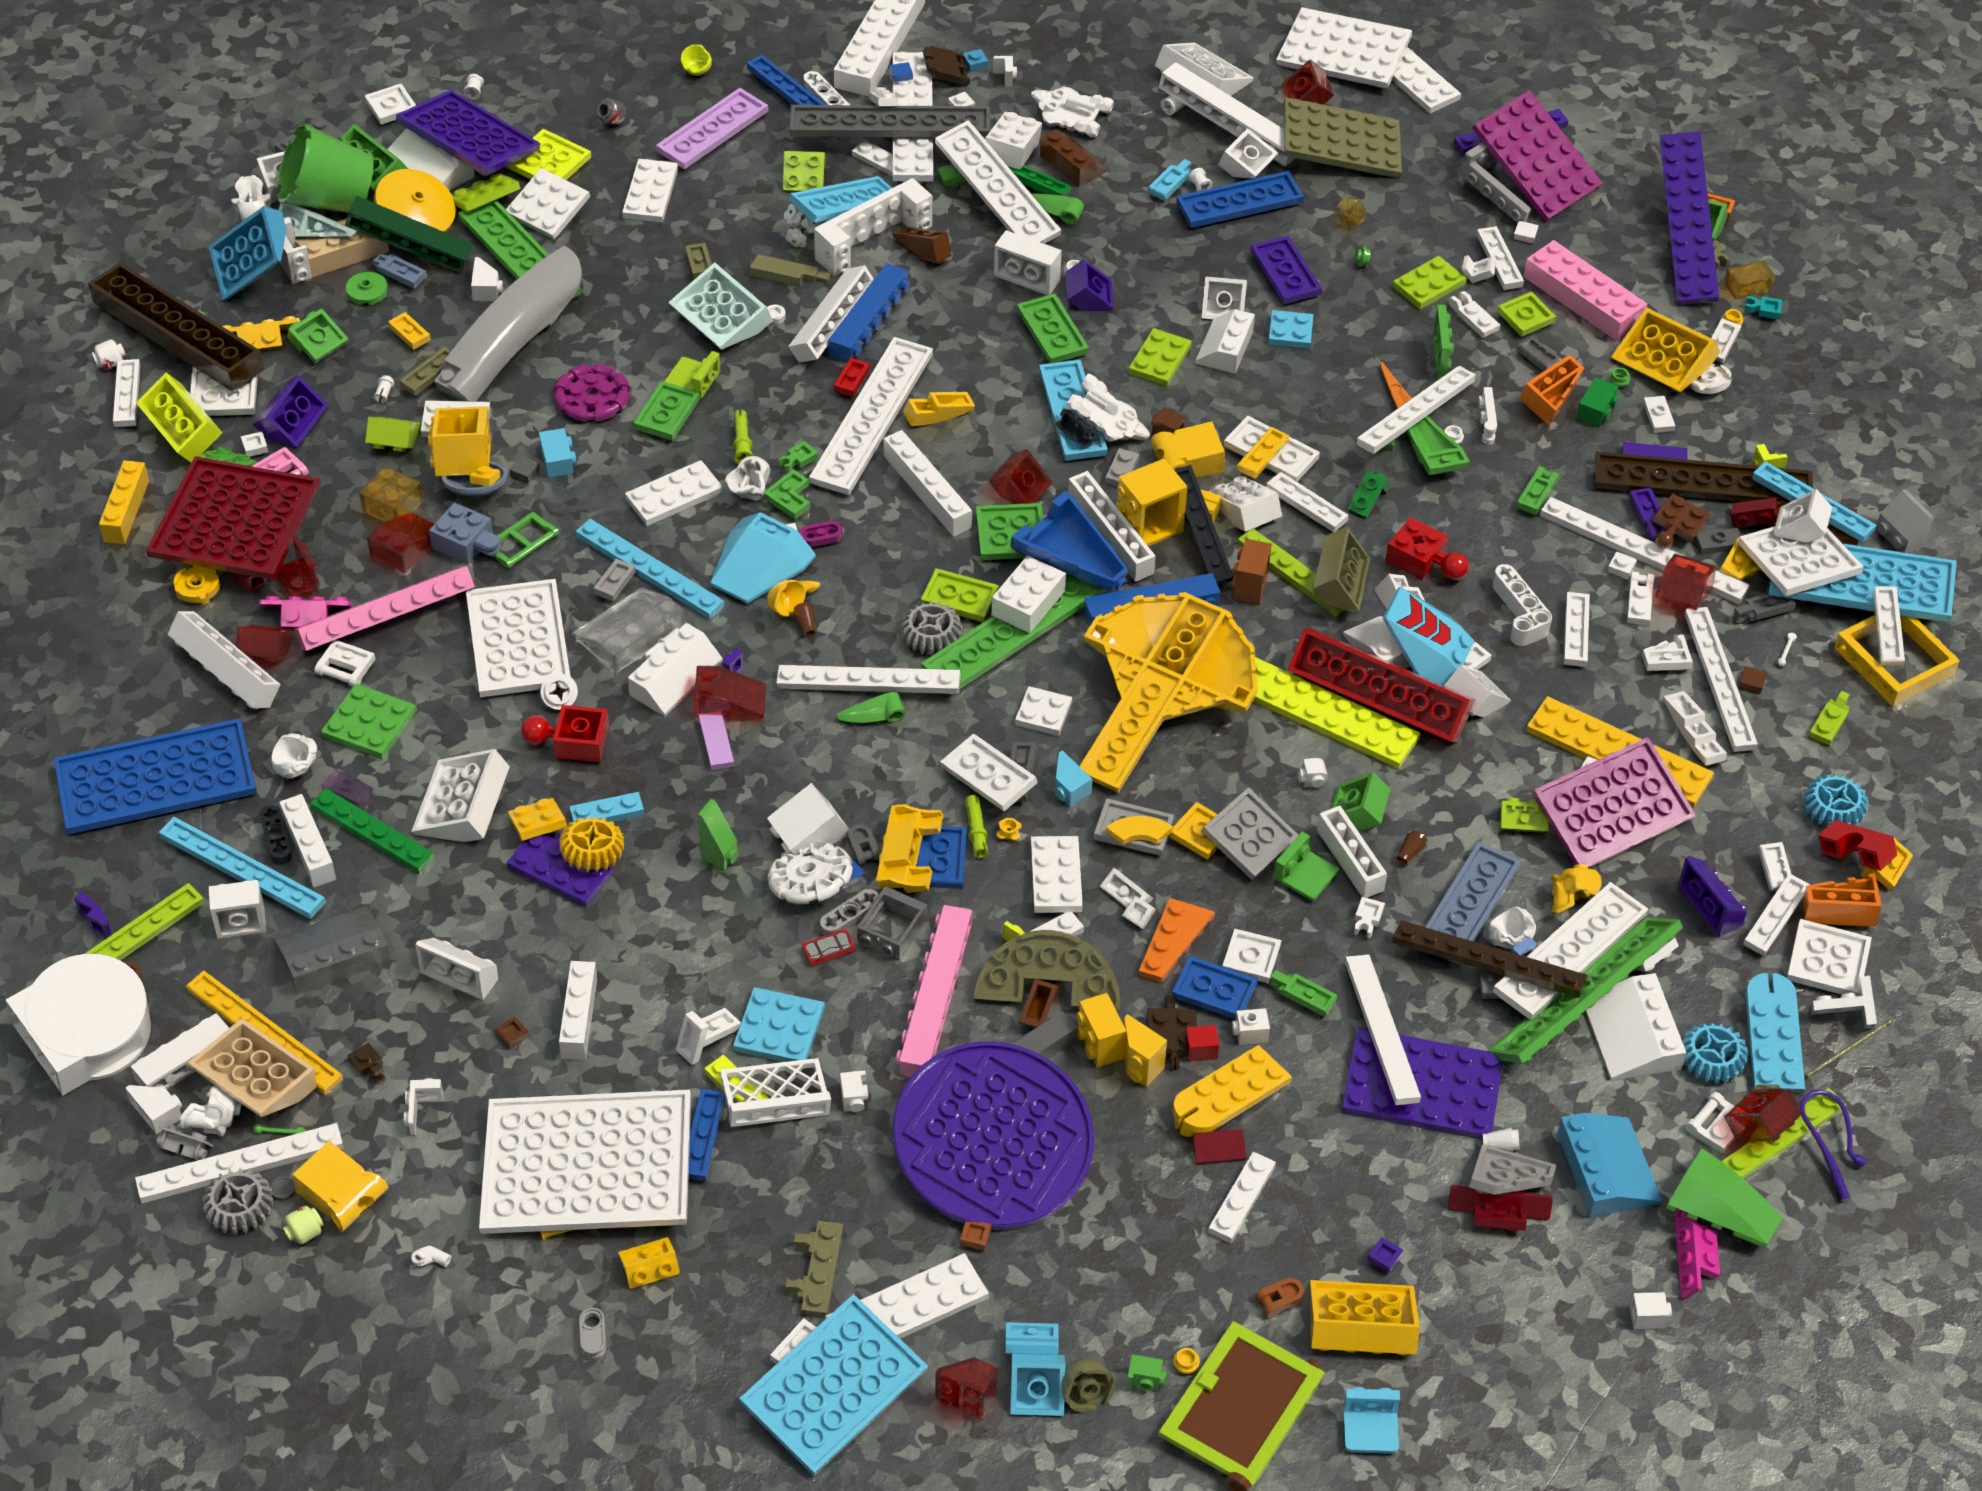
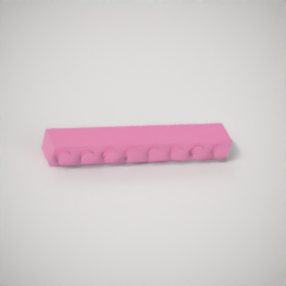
M461 566L294 629L302 651L309 650L475 586L468 567Z
M944 905L942 913L936 916L935 928H937V931L931 934L929 946L932 947L931 952H926L924 959L926 969L920 972L918 985L921 986L920 991L916 990L914 993L913 1005H915V1008L909 1011L907 1024L910 1026L908 1030L903 1032L902 1044L904 1047L903 1050H898L896 1064L899 1065L900 1075L912 1077L925 1062L936 1055L972 926V910Z

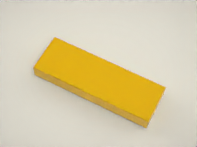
M1270 427L1238 463L1237 470L1256 479L1289 441V435Z

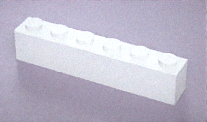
M865 265L845 270L788 347L799 363L819 358L828 346V339L874 279Z
M903 430L885 437L884 457L949 533L954 537L971 529L972 510Z
M1086 471L1069 478L1068 493L1074 497L1087 517L1092 520L1103 538L1109 541L1127 567L1132 579L1136 582L1153 575L1156 556L1090 473Z
M178 611L168 632V635L175 641V644L189 652L190 657L203 664L204 669L217 676L218 681L230 687L232 692L244 699L249 707L253 709L270 708L281 684L194 611Z

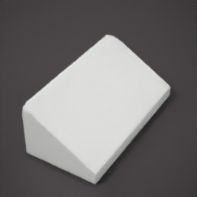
M1115 868L1112 869L1100 885L1103 890L1126 908L1134 896L1147 904L1153 899Z

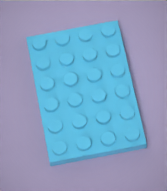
M853 1294L739 1398V1403L815 1476L928 1370V1365Z

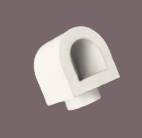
M1303 759L1302 767L1298 769V779L1300 783L1303 782L1304 788H1319L1328 781L1327 770L1322 759Z

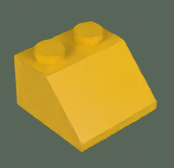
M1127 1014L1124 1017V1027L1126 1029L1124 1053L1126 1073L1131 1080L1147 1087L1165 1067L1167 1040Z

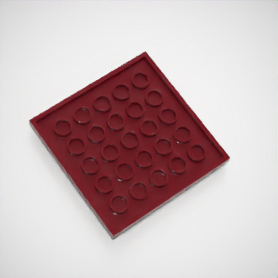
M195 456L146 549L147 557L275 580L321 485L320 479Z

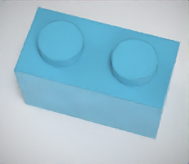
M565 428L539 432L540 447L548 478L573 474V464H577L574 451H570V449H573L571 436H566Z

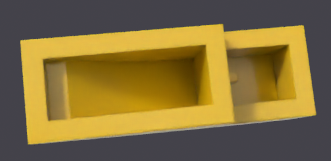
M930 392L927 399H908L903 412L911 426H921L958 417L973 410L975 405L968 392Z

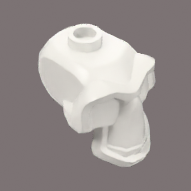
M255 175L242 176L235 184L239 198H233L231 202L234 210L240 214L241 221H244L261 207L270 208L271 194H262L263 182Z
M758 456L745 457L741 460L738 467L725 478L729 490L741 498H747L756 502L761 500L764 496L765 485L770 474L769 464Z
M214 1085L206 1095L209 1098L207 1105L190 1104L181 1115V1121L178 1126L182 1128H203L202 1131L205 1134L223 1136L226 1133V1129L232 1124L234 1115L239 1116L242 1103Z

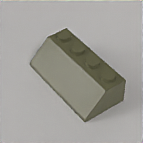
M1348 526L1325 536L1313 590L1315 595L1321 598L1325 605L1356 613L1360 611L1370 557Z

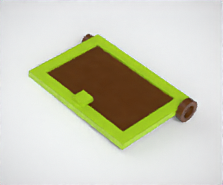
M1233 1321L1160 1429L1158 1436L1228 1475L1224 1483L1230 1491H1251L1317 1390L1325 1372L1322 1371V1365L1317 1360L1309 1359L1306 1362Z

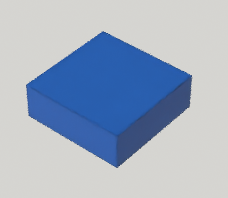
M909 62L890 65V72L894 82L913 79V72Z

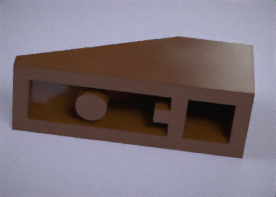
M905 227L892 233L896 240L924 261L940 264L944 262V259L952 256L948 232Z

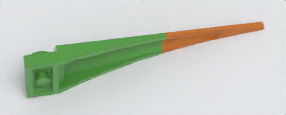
M1381 362L1380 370L1398 409L1412 398L1385 364ZM1428 415L1406 430L1419 463L1423 464L1429 475L1469 468L1470 461L1462 447L1450 438Z

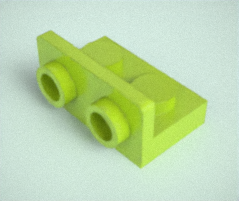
M1506 798L1505 801L1500 803V830L1548 832L1549 822L1535 799H1531L1529 802H1520L1518 798Z

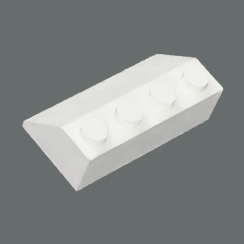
M685 623L628 677L629 695L665 717L723 661V658L703 632Z

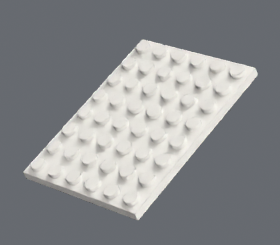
M672 1090L489 1099L479 1223L480 1233L687 1224L691 1091Z

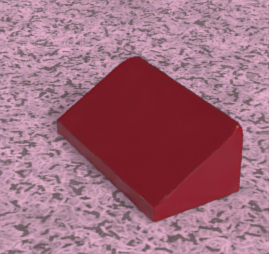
M1243 1129L1193 1134L1192 1145L1196 1165L1246 1160Z

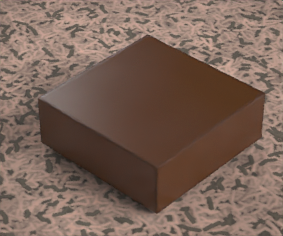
M1745 666L1739 688L1761 693L1767 672Z
M515 1016L494 1029L495 1034L509 1049L530 1037L529 1031Z

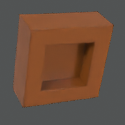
M966 1221L960 1238V1245L985 1251L992 1224Z

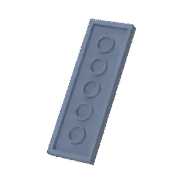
M1478 841L1427 923L1426 928L1475 942L1518 871L1521 860ZM1449 960L1455 964L1461 965V963Z

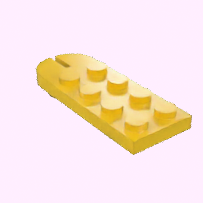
M1257 1045L1181 1091L1176 1096L1172 1108L1175 1118V1129L1181 1127L1180 1134L1186 1137H1193L1195 1133L1212 1132L1291 1082L1292 1076L1265 1050Z

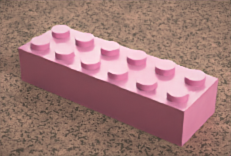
M1555 240L1526 259L1524 278L1616 341L1630 331L1648 305Z

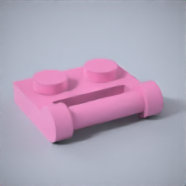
M286 447L252 465V467L287 472L294 468L295 470L290 473L303 476L309 474L306 466Z

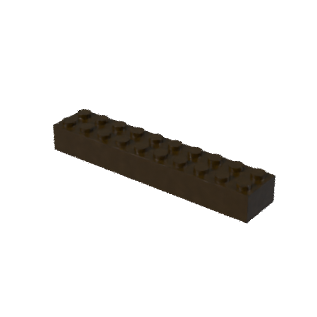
M121 262L88 283L93 303L232 392L265 370L259 349Z

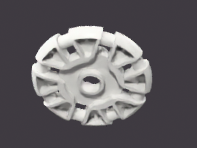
M815 842L814 846L812 843L811 846L803 851L800 849V853L797 855L785 851L781 854L780 859H776L772 863L768 872V885L775 896L781 900L786 899L788 903L810 904V901L819 900L821 902L836 895L840 891L839 888L845 887L849 882L853 867L850 856L842 848L834 847L831 843Z

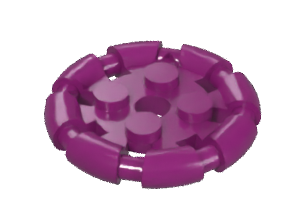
M584 364L570 369L568 374H563L557 380L554 386L555 394L553 398L558 409L562 413H567L568 417L582 422H587V420H596L598 422L615 416L617 411H622L630 398V385L626 377L622 373H617L613 367L603 364H596V366Z

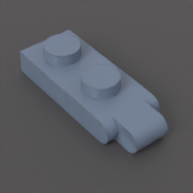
M380 253L372 261L378 272L413 289L427 277L426 270L392 254L386 256Z

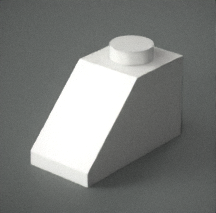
M475 257L471 283L473 301H495L499 297V293H503V281L499 280L498 271L481 258Z
M134 1085L126 1087L130 1103L156 1134L163 1131L159 1129V1126L168 1128L170 1124L172 1125L180 1120L182 1104L175 1094L171 1096L165 1088Z

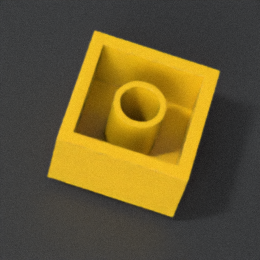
M1105 993L1080 1001L1079 1012L1076 1013L1078 1020L1077 1037L1080 1041H1084L1088 1059L1093 1060L1096 1068L1123 1060L1126 1029L1108 994Z

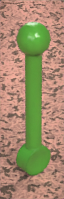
M256 1124L253 1127V1131L256 1134L270 1132L294 1135L306 1131L303 1127H299L296 1130L262 1127L260 1124Z

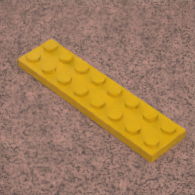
M1548 696L1526 729V732L1584 759L1588 756L1599 760L1642 740ZM1654 745L1687 801L1694 809L1713 779L1714 772Z

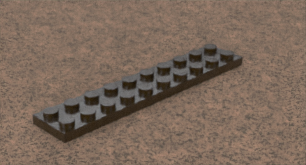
M1599 451L1595 453L1594 488L1620 491L1651 488L1654 494H1675L1685 497L1740 502L1777 498V501L1791 502L1752 479L1753 473L1760 466ZM1778 468L1813 488L1812 471Z

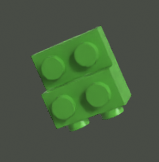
M322 308L317 312H310L301 322H294L288 328L287 338L299 352L304 351L315 364L347 344L349 340Z

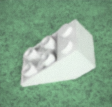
M1245 476L1236 477L1232 482L1219 484L1215 489L1208 491L1222 496L1221 511L1235 527L1245 532L1282 517L1278 492Z

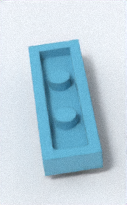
M639 792L573 805L570 806V813L574 823L577 818L584 820L586 816L589 819H594L595 816L599 820L606 818L608 823L643 816L644 808Z

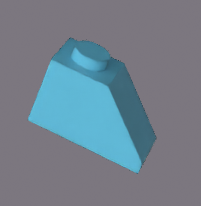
M1062 750L1058 755L1055 794L1059 800L1064 801L1071 807L1092 793V778Z

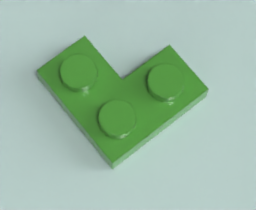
M792 469L764 492L763 498L796 520L810 509V502L799 495L800 492L809 486V479Z

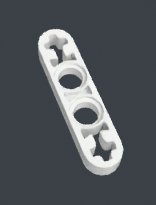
M810 71L804 74V87L824 104L850 105L818 72ZM820 90H826L827 92H825V93H820V92H818V91H820ZM830 101H837L838 103L831 104V103H829V102H830Z

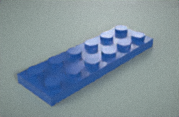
M1289 171L1176 197V203L1190 228L1300 204L1304 201V196Z

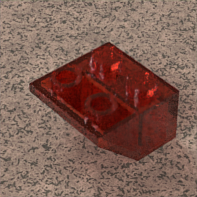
M1674 553L1666 564L1655 597L1688 609L1697 610L1713 589L1717 566Z
M974 1357L940 1367L935 1372V1399L945 1406H953L962 1410L970 1417L984 1419L997 1394L998 1368Z

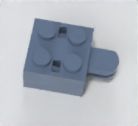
M455 502L429 530L432 549L468 565L479 552L488 556H494L499 553L501 548L499 536L493 534L491 518Z

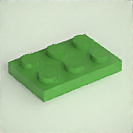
M1437 305L1433 329L1437 379H1441L1447 374V371L1451 370V358L1449 357L1453 356L1454 344L1450 343L1452 340V328H1448L1450 326V313H1447L1446 305Z
M661 381L634 421V429L673 441L700 400V393Z

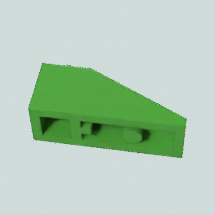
M711 799L698 814L701 859L726 870L738 858L737 839L716 801Z

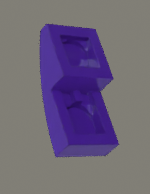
M80 891L74 897L78 912L87 917L91 930L105 938L110 937L112 933L104 912L90 897Z

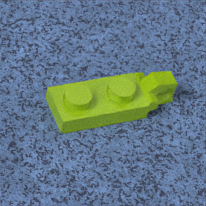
M1841 691L1836 701L1830 699L1827 702L1808 737L1828 746L1831 745L1847 718L1850 707L1846 706L1850 694Z

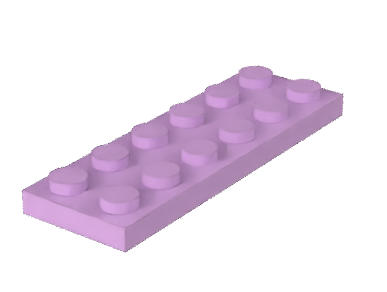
M739 88L658 143L656 151L672 162L678 163V166L686 169L767 113L768 105Z

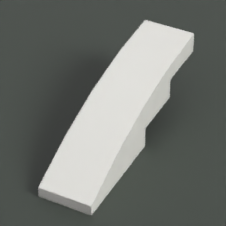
M1684 691L1663 696V701L1681 734L1704 765L1707 766L1726 761L1727 752L1716 742V733L1705 722V713Z

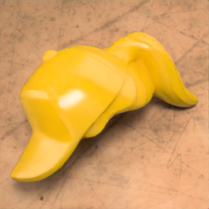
M783 580L774 585L768 592V605L775 613L787 617L794 612L793 608L797 604L804 602L806 593L817 590L820 583L808 580Z

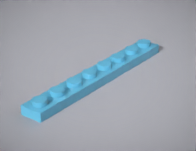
M589 519L575 531L578 539L612 560L618 559L634 565L636 569L635 574L709 620L724 608V600L594 520Z
M173 817L159 831L161 839L241 882L258 880L261 893L309 919H312L326 903L325 897L176 817Z

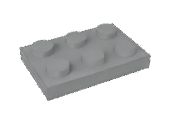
M1106 798L1094 832V840L1162 856L1169 835L1157 845L1146 840H1134L1122 845L1106 833V827L1119 819L1131 816L1153 817L1173 825L1174 815Z

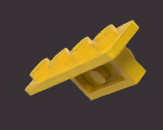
M289 316L281 321L267 319L263 320L260 324L246 322L240 324L239 327H232L230 325L222 327L261 351L282 348L280 331L288 330L294 322H300V318Z

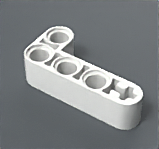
M1508 564L1497 566L1494 574L1493 589L1517 617L1512 625L1511 642L1517 646H1525L1548 636L1552 621V615L1512 566Z

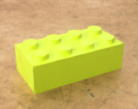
M165 373L136 402L175 451L189 462H192L195 456L201 455L222 434V431L184 386L168 373Z

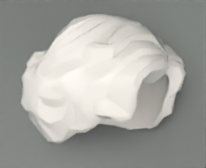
M290 733L281 736L272 751L271 757L272 768L277 775L286 779H292L306 773L316 759L317 745L315 741L299 734Z
M1517 906L1497 916L1488 926L1489 940L1494 946H1500L1504 949H1511L1517 942H1523L1529 937L1533 939L1536 931V924L1532 915L1526 909Z

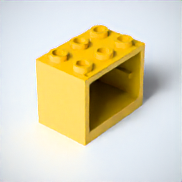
M488 406L435 408V415L431 417V426L429 427L430 435H428V445L432 452V455H430L431 468H435V475H471L480 466H489L491 437Z
M1165 458L1119 476L1116 507L1147 546L1184 531L1187 485Z

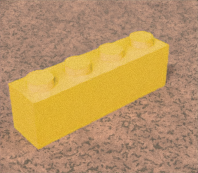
M123 461L99 522L103 542L126 543L149 483L145 463Z

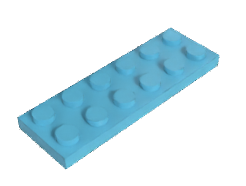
M879 176L790 193L788 200L796 209L805 214L810 221L818 223L831 220L892 189V187Z
M1081 360L1039 365V373L1054 425L1061 420L1062 416H1060V413L1063 409H1067L1065 406L1073 394L1084 399L1088 393L1081 387V383L1086 377ZM1077 416L1079 420H1082L1084 423H1086L1085 418ZM1055 425L1065 461L1107 455V446L1103 433L1098 431L1095 426L1093 427L1094 432L1100 438L1083 448Z

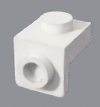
M994 56L993 73L1005 74L1006 87H1013V79H1017V67H1013V56Z
M1469 255L1464 256L1462 272L1464 276L1469 278L1471 283H1475L1494 276L1496 262L1492 256L1473 262Z

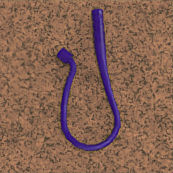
M1814 1090L1806 1094L1801 1100L1800 1114L1823 1153L1841 1202H1846L1851 1197L1844 1184L1841 1172L1824 1141L1805 1113V1104L1809 1098L1815 1095H1824L1835 1100L1842 1110L1846 1124L1848 1155L1854 1160L1853 1163L1860 1167L1864 1166L1867 1159L1853 1153L1851 1121L1842 1100L1829 1091Z

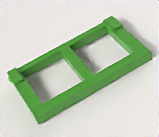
M531 512L497 535L500 538V543L508 537H512L525 548L510 559L500 551L493 557L509 569L513 564L545 542L559 535V531L551 523L546 522L536 513ZM532 521L547 532L533 543L517 533V531Z

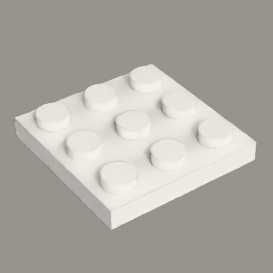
M540 168L506 210L516 221L555 240L590 198L589 191Z
M193 367L190 395L208 416L255 414L258 374L232 392Z
M1800 919L1787 979L1841 995L1856 993L1857 997L1859 996L1857 981L1859 977L1864 976L1872 937Z

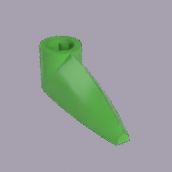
M1031 194L1046 212L1060 216L1061 220L1069 225L1076 224L1084 209L1083 202L1074 197Z
M889 692L837 713L838 720L856 723L875 722L886 719L888 722L894 723L906 716V711L896 692Z

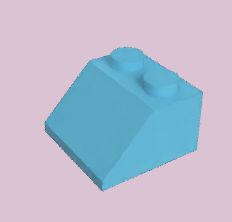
M1012 1354L1011 1414L1064 1416L1062 1379L1065 1375V1355Z

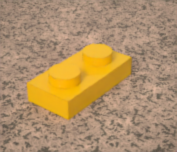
M406 312L388 321L389 328L413 350L431 341L430 334Z

